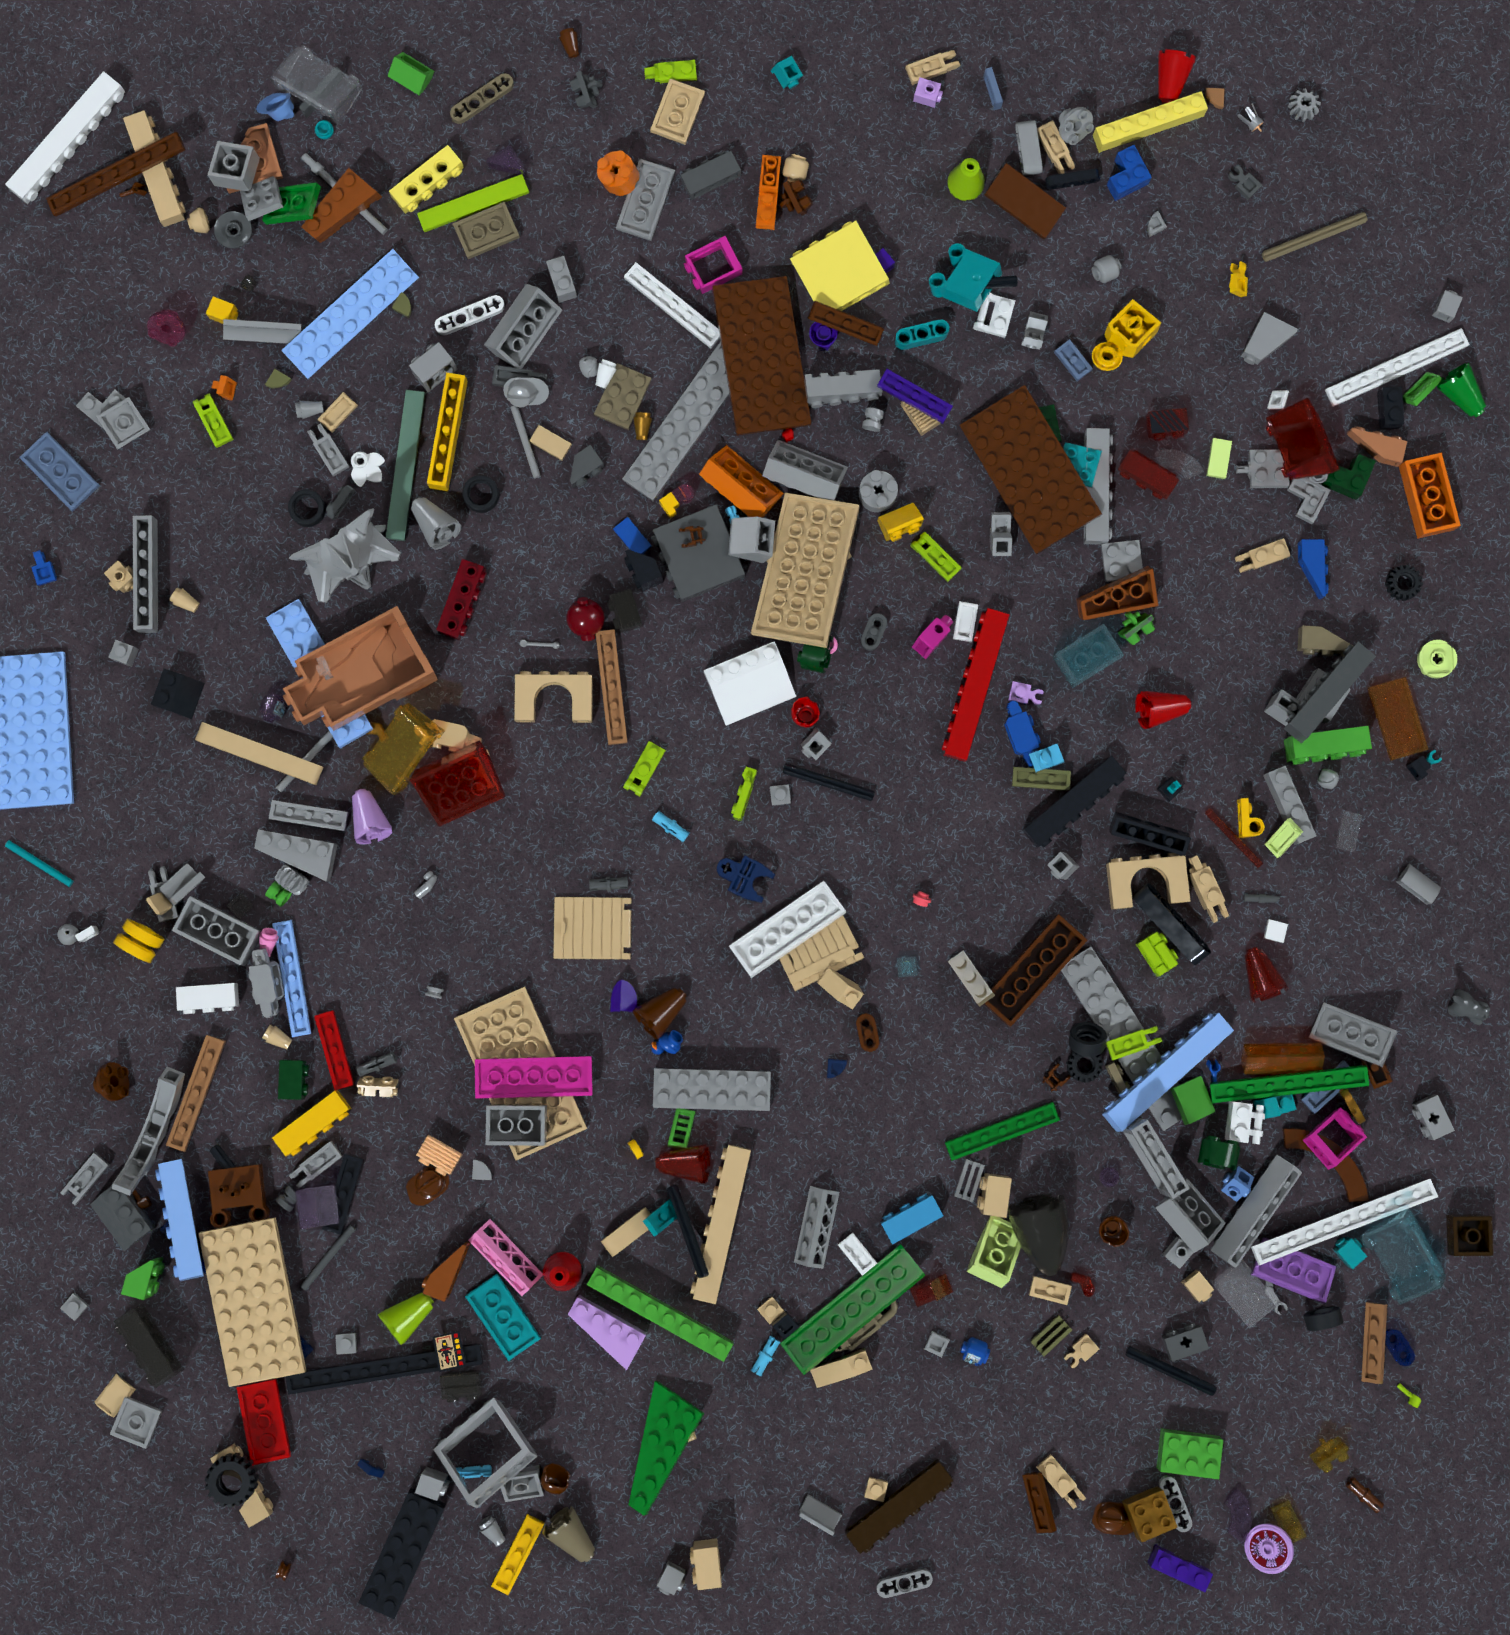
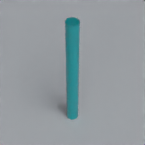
M8 840L5 844L6 848L68 887H71L74 881L12 841Z

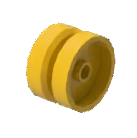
M126 919L122 928L130 936L119 933L113 943L134 957L151 963L156 954L148 946L160 948L165 939L149 927L131 919Z

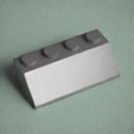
M526 284L484 346L512 367L522 369L562 309L538 287Z
M777 440L768 457L762 476L770 481L784 484L788 488L799 490L806 495L834 501L848 467Z

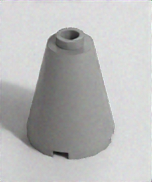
M425 497L417 498L413 501L411 510L430 547L434 550L441 549L450 544L447 540L452 536L454 538L458 536L461 525L455 518Z

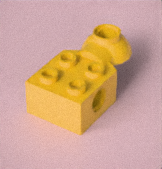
M1132 299L1108 323L1104 334L1107 342L1095 346L1092 351L1093 363L1103 371L1116 369L1120 366L1123 356L1133 358L1157 334L1161 322Z

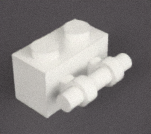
M1229 1101L1225 1140L1248 1143L1249 1135L1253 1136L1252 1144H1260V1139L1263 1137V1131H1261L1263 1119L1265 1120L1264 1106L1256 1105V1112H1252L1253 1104ZM1251 1118H1255L1254 1130L1250 1129Z

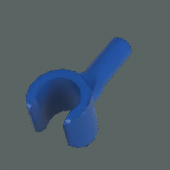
M1216 1059L1214 1066L1208 1060L1206 1065L1211 1071L1212 1082H1217V1072L1220 1071L1221 1066Z

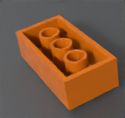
M1442 453L1407 460L1399 465L1417 539L1453 531L1460 527Z

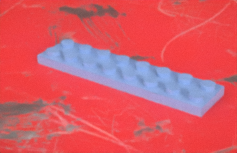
M392 249L281 351L309 379L419 277Z
M299 599L266 617L267 622L294 668L297 667L295 660L325 645ZM364 714L335 731L331 727H328L338 747L342 748L372 731L373 727Z

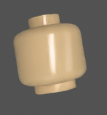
M792 154L791 157L785 159L782 174L788 177L787 181L793 182L798 179L803 181L806 179L809 163L805 161V157Z

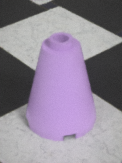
M366 789L355 791V794L352 796L356 843L361 845L371 844L372 839L378 838V841L389 837L392 834V826L372 793Z

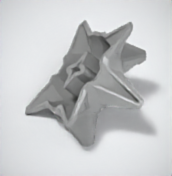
M374 508L367 510L346 527L341 528L334 537L330 539L324 538L320 542L293 553L289 557L291 560L306 562L307 568L304 574L311 576L319 602L327 603L331 598V594L345 579L353 581L364 589H369L371 587L369 565L384 561H399L401 553L382 535L386 525L374 526L371 523Z

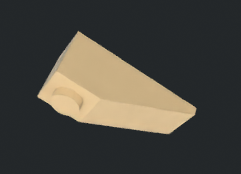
M865 1348L814 1367L810 1371L816 1387L819 1388L870 1371L872 1366Z

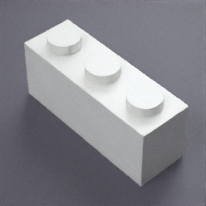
M238 983L176 987L177 1011H183V1014H194L197 1009H203V1013L215 1012L214 1008H222V1011H234V1007L239 1006Z

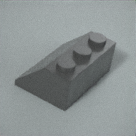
M112 1186L90 1204L124 1252L156 1228L145 1211L138 1207L137 1200L132 1194L129 1196L112 1189Z

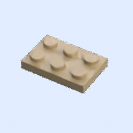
M670 79L651 126V133L686 145L705 96V91Z

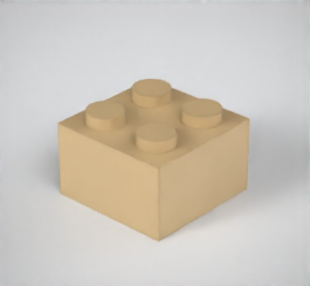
M984 1173V1177L980 1178L979 1184L982 1196H978L977 1199L979 1212L983 1215L1007 1218L1012 1178L1004 1175Z
M718 1540L694 1541V1546L690 1548L691 1564H695L692 1572L693 1584H697L698 1590L721 1588L722 1575Z

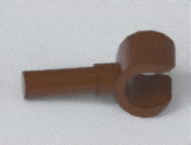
M135 182L130 190L121 192L119 195L121 198L135 193L145 196L147 192L141 189L146 185Z
M134 1189L132 1194L137 1200L138 1207L146 1209L152 1205L148 1196L141 1198Z

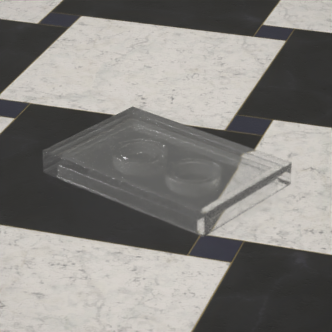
M1242 1259L1236 1268L1230 1265L1212 1280L1211 1284L1250 1329L1277 1307L1279 1303L1258 1277L1251 1275L1252 1270Z

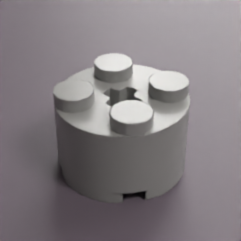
M879 470L868 473L862 479L859 488L860 501L871 512H882L891 508L898 493V484L893 476ZM881 489V493L875 494V490Z

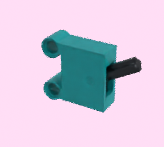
M959 243L951 245L948 250L951 265L955 268L948 280L946 281L942 273H934L929 278V285L933 296L937 298L943 297L976 312L993 288L1016 287L1018 285L1017 276L1000 277L1002 270L999 262L965 249Z

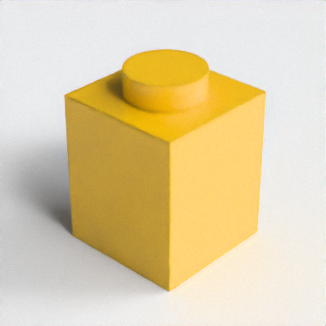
M213 296L206 315L209 319L223 324V319L237 320L238 309L234 304Z

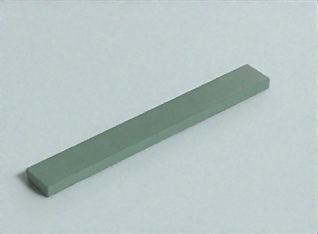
M406 390L386 539L406 540L425 392Z

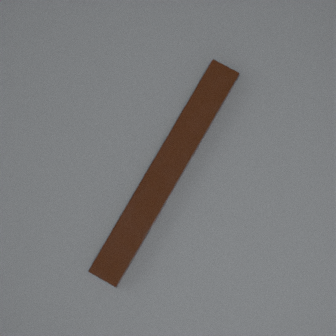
M174 132L46 198L52 214L56 217L186 149L179 133Z

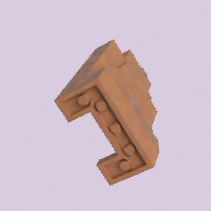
M398 606L295 660L297 667L294 669L301 679L283 688L285 692L283 698L288 706H293L295 711L292 714L297 722L301 721L303 725H306L323 716L322 720L326 727H331L335 731L388 701L402 699L438 679Z

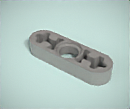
M1165 1475L1159 1480V1487L1163 1489L1165 1496L1169 1495L1166 1497L1169 1506L1172 1499L1178 1498L1180 1500L1179 1508L1173 1509L1170 1507L1172 1514H1176L1174 1516L1178 1527L1176 1529L1180 1532H1187L1192 1527V1520L1177 1481L1172 1476ZM1166 1480L1170 1483L1173 1482L1171 1489L1173 1493L1177 1491V1494L1170 1495L1169 1490L1166 1487L1163 1488L1166 1485ZM1182 1512L1183 1519L1188 1520L1185 1522V1527L1178 1525L1180 1519L1177 1513Z
M920 1568L882 1578L877 1582L876 1589L879 1596L889 1598L927 1588L932 1584L933 1578L928 1569ZM922 1573H924L925 1576H929V1578L926 1579V1583H922L921 1580L915 1581L917 1585L913 1586V1579L911 1577L912 1575H914L915 1579L921 1578ZM901 1578H908L910 1580V1585L907 1588L899 1586ZM895 1580L897 1591H894V1587L888 1588L887 1593H884V1590H880L883 1587V1583L891 1586L893 1585L892 1581Z

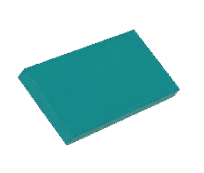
M498 1273L465 1295L508 1361L541 1339Z

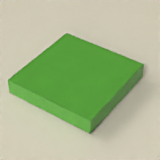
M1197 1076L1171 1088L1184 1125L1191 1124L1215 1112L1202 1076Z

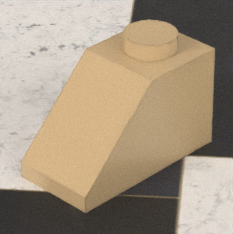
M827 967L817 981L837 1001L851 1009L856 1006L864 995L858 984Z

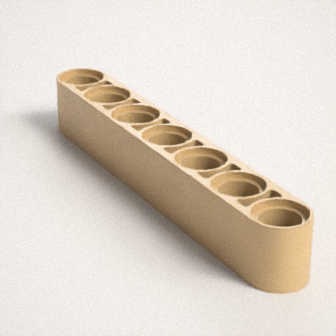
M204 722L201 723L195 738L196 741L314 785H317L323 767Z

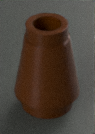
M574 28L560 31L559 39L570 59L578 57L580 54L577 32L574 31Z

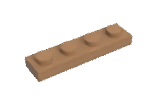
M1366 1302L1361 1379L1363 1382L1383 1384L1387 1304Z

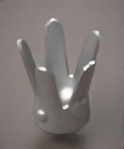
M1252 103L1255 114L1248 106L1245 108L1252 122L1241 114L1237 116L1249 126L1252 132L1257 128L1261 132L1262 130L1259 127L1264 122L1258 117Z

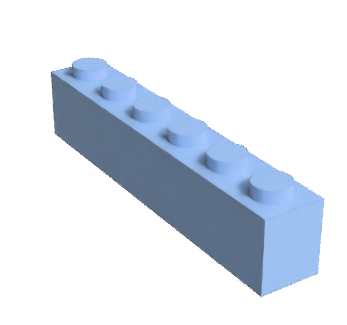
M179 1159L158 1164L159 1169H156L155 1172L157 1181H161L162 1188L159 1189L160 1199L165 1200L166 1207L162 1208L164 1220L168 1219L169 1227H166L168 1239L172 1238L173 1246H170L169 1249L171 1258L176 1260V1266H173L175 1278L179 1277L180 1281L202 1277L204 1273L183 1161Z

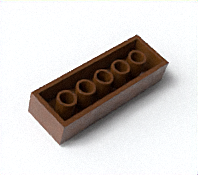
M1059 914L1055 915L990 988L995 996L983 1005L1008 1027H1011L1088 940Z

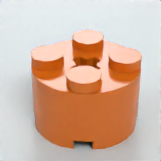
M621 150L610 152L597 162L598 178L609 193L616 196H624L635 189V185L639 181V171L626 153Z

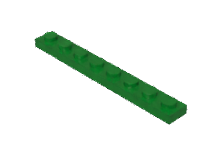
M1361 1065L1211 1082L1209 1084L1212 1103L1369 1086L1367 1066Z

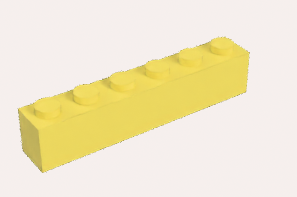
M1201 91L1096 127L1093 138L1100 153L1204 117L1208 107Z

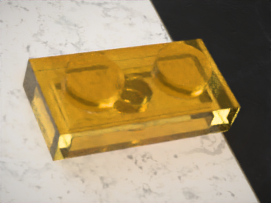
M1288 1499L1270 1508L1279 1527L1289 1535L1292 1543L1307 1537Z

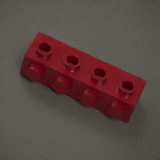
M465 559L461 560L436 629L438 633L460 640L461 636H465L468 628L466 626L467 619H471L474 608H472L474 600L478 601L481 590H478L479 586L485 582L487 577L484 566Z

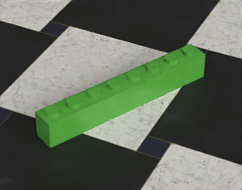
M598 1265L587 1283L593 1289L723 1362L733 1346L732 1340Z

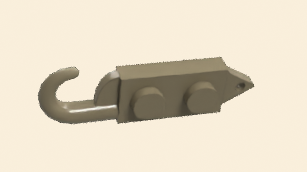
M896 1300L891 1303L890 1310L884 1315L879 1313L840 1345L841 1349H835V1352L854 1350L880 1329L882 1325L897 1313L898 1306Z

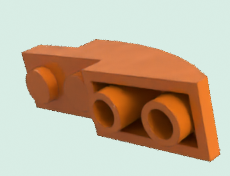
M762 155L756 228L774 230L781 156Z

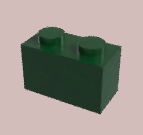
M279 1060L278 1099L303 1100L308 1095V1084H305V1076L309 1074V1065L306 1064V1060Z

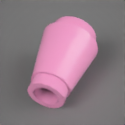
M264 928L259 933V949L266 948L270 957L279 938L278 932L273 928Z

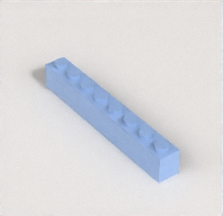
M1209 1013L1206 1015L1199 1027L1196 1025L1188 1032L1190 1035L1187 1038L1178 1040L1171 1052L1168 1050L1160 1057L1162 1060L1158 1064L1153 1063L1147 1068V1074L1137 1077L1132 1082L1134 1085L1130 1089L1126 1088L1119 1094L1120 1098L1117 1101H1111L1104 1107L1106 1110L1102 1115L1116 1132L1124 1131L1234 1031L1220 1013Z

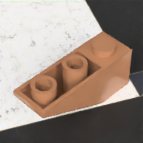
M1354 427L1347 432V435L1379 463L1395 467L1403 463L1407 441L1402 440L1401 437L1384 436V433L1379 431L1368 432L1362 427Z

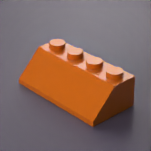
M727 445L709 458L699 473L707 483L711 484L721 495L725 496L748 517L763 518L784 494Z

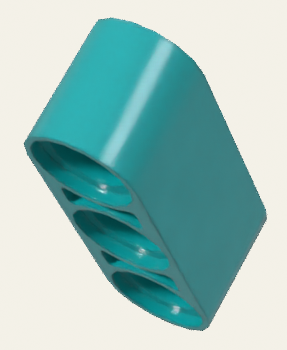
M935 320L902 328L896 333L895 345L898 349L906 350L945 340L949 332V324L945 320ZM941 327L945 330V332L943 334H939L936 332L935 329ZM924 332L927 337L920 338L917 333ZM906 336L909 341L903 343L899 340V337Z

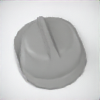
M511 378L507 380L503 389L507 400L519 408L526 407L527 405H540L546 401L549 395L547 384L539 378Z

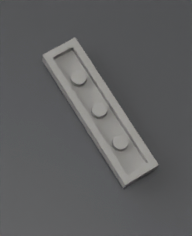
M272 800L269 819L346 831L349 812Z

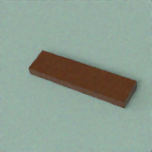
M814 301L808 319L875 346L878 345L884 331L883 327L818 301Z

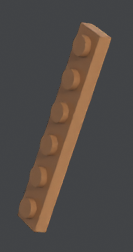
M615 630L599 631L596 633L608 745L625 744L628 742Z
M206 1035L166 1146L186 1152L226 1041Z

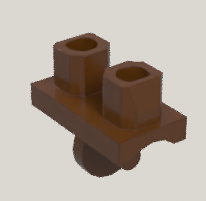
M802 180L784 182L783 186L787 194L781 195L784 200L780 203L781 208L787 207L789 212L794 211L795 208L797 214L802 216L807 214L806 210L813 205V202L809 195L800 199L798 193L805 189Z

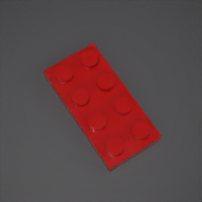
M277 1378L238 1386L237 1393L250 1460L252 1459L254 1462L252 1465L291 1457Z

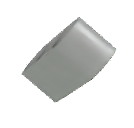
M1035 120L1016 122L1015 130L1018 133L1016 134L1018 150L1021 151L1019 152L1021 169H1023L1021 170L1022 175L1041 174L1042 160Z

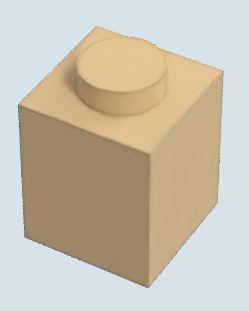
M1198 1270L1193 1271L1181 1281L1198 1302L1208 1300L1212 1296L1211 1292L1214 1291L1213 1287Z

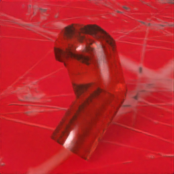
M1072 1272L1070 1281L1079 1283L1086 1297L1093 1296L1095 1287L1091 1278Z

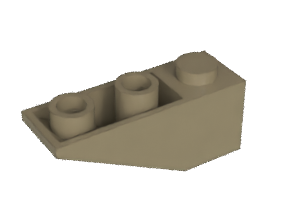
M1301 626L1298 628L1297 651H1303L1305 655H1314L1315 652H1322L1323 656H1333L1334 653L1341 654V657L1345 656L1343 652L1350 643L1325 628L1319 626Z

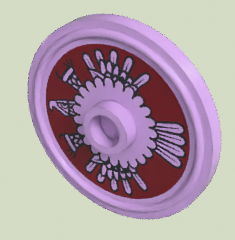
M1269 1523L1259 1524L1252 1528L1246 1536L1244 1544L1246 1556L1250 1563L1259 1571L1277 1574L1284 1571L1291 1564L1294 1556V1547L1291 1538L1282 1528Z

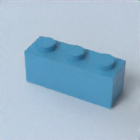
M925 1193L916 1198V1203L912 1205L906 1203L899 1208L900 1211L893 1214V1212H890L882 1217L883 1221L880 1223L892 1244L943 1217L940 1208L931 1194L927 1195Z

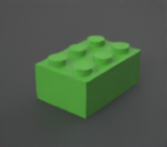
M1161 1428L1156 1468L1160 1472L1219 1479L1223 1439L1217 1435Z

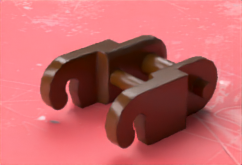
M693 526L685 527L684 529L680 528L679 532L689 531L692 539L691 543H687V545L682 544V548L696 546V543L703 544L706 539H703L701 532L704 528L697 526V528H693ZM693 532L698 533V540H694Z
M1059 1063L1047 1072V1077H1043L1044 1080L1042 1082H1046L1052 1088L1051 1092L1057 1091L1058 1086L1062 1087L1071 1078L1068 1075L1066 1079L1060 1081L1054 1075L1053 1071L1059 1067ZM1051 1076L1058 1082L1056 1085L1049 1080Z

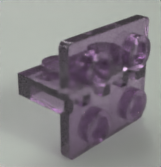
M334 1185L308 1187L295 1191L300 1229L339 1223Z

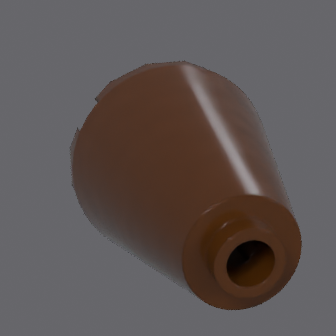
M672 988L636 1007L632 1012L639 1023L642 1022L645 1026V1031L654 1039H659L685 1005V998L687 996L680 988L678 990Z

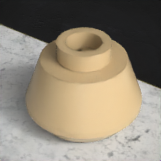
M199 207L190 213V218H187L190 230L194 229L198 233H208L210 225L205 210Z

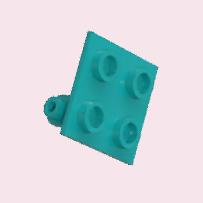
M1065 442L1063 448L1084 485L1092 488L1102 451L1088 448L1087 452V447Z

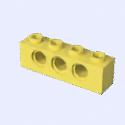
M447 145L389 190V193L405 214L413 212L421 201L430 199L435 190L438 188L442 189L447 185L449 179L455 178L462 173L464 168L462 161ZM440 167L447 168L444 172L438 171ZM427 178L432 179L429 184L423 183ZM411 190H417L415 195H409Z

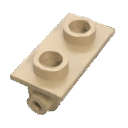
M373 1076L360 1077L357 1083L358 1094L362 1096H376V1090H379V1097L393 1098L398 1093L396 1086L399 1079H393L392 1077L374 1078Z

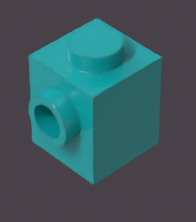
M1342 1237L1335 1243L1334 1252L1348 1268L1354 1269L1367 1257L1361 1250L1363 1246L1356 1238Z

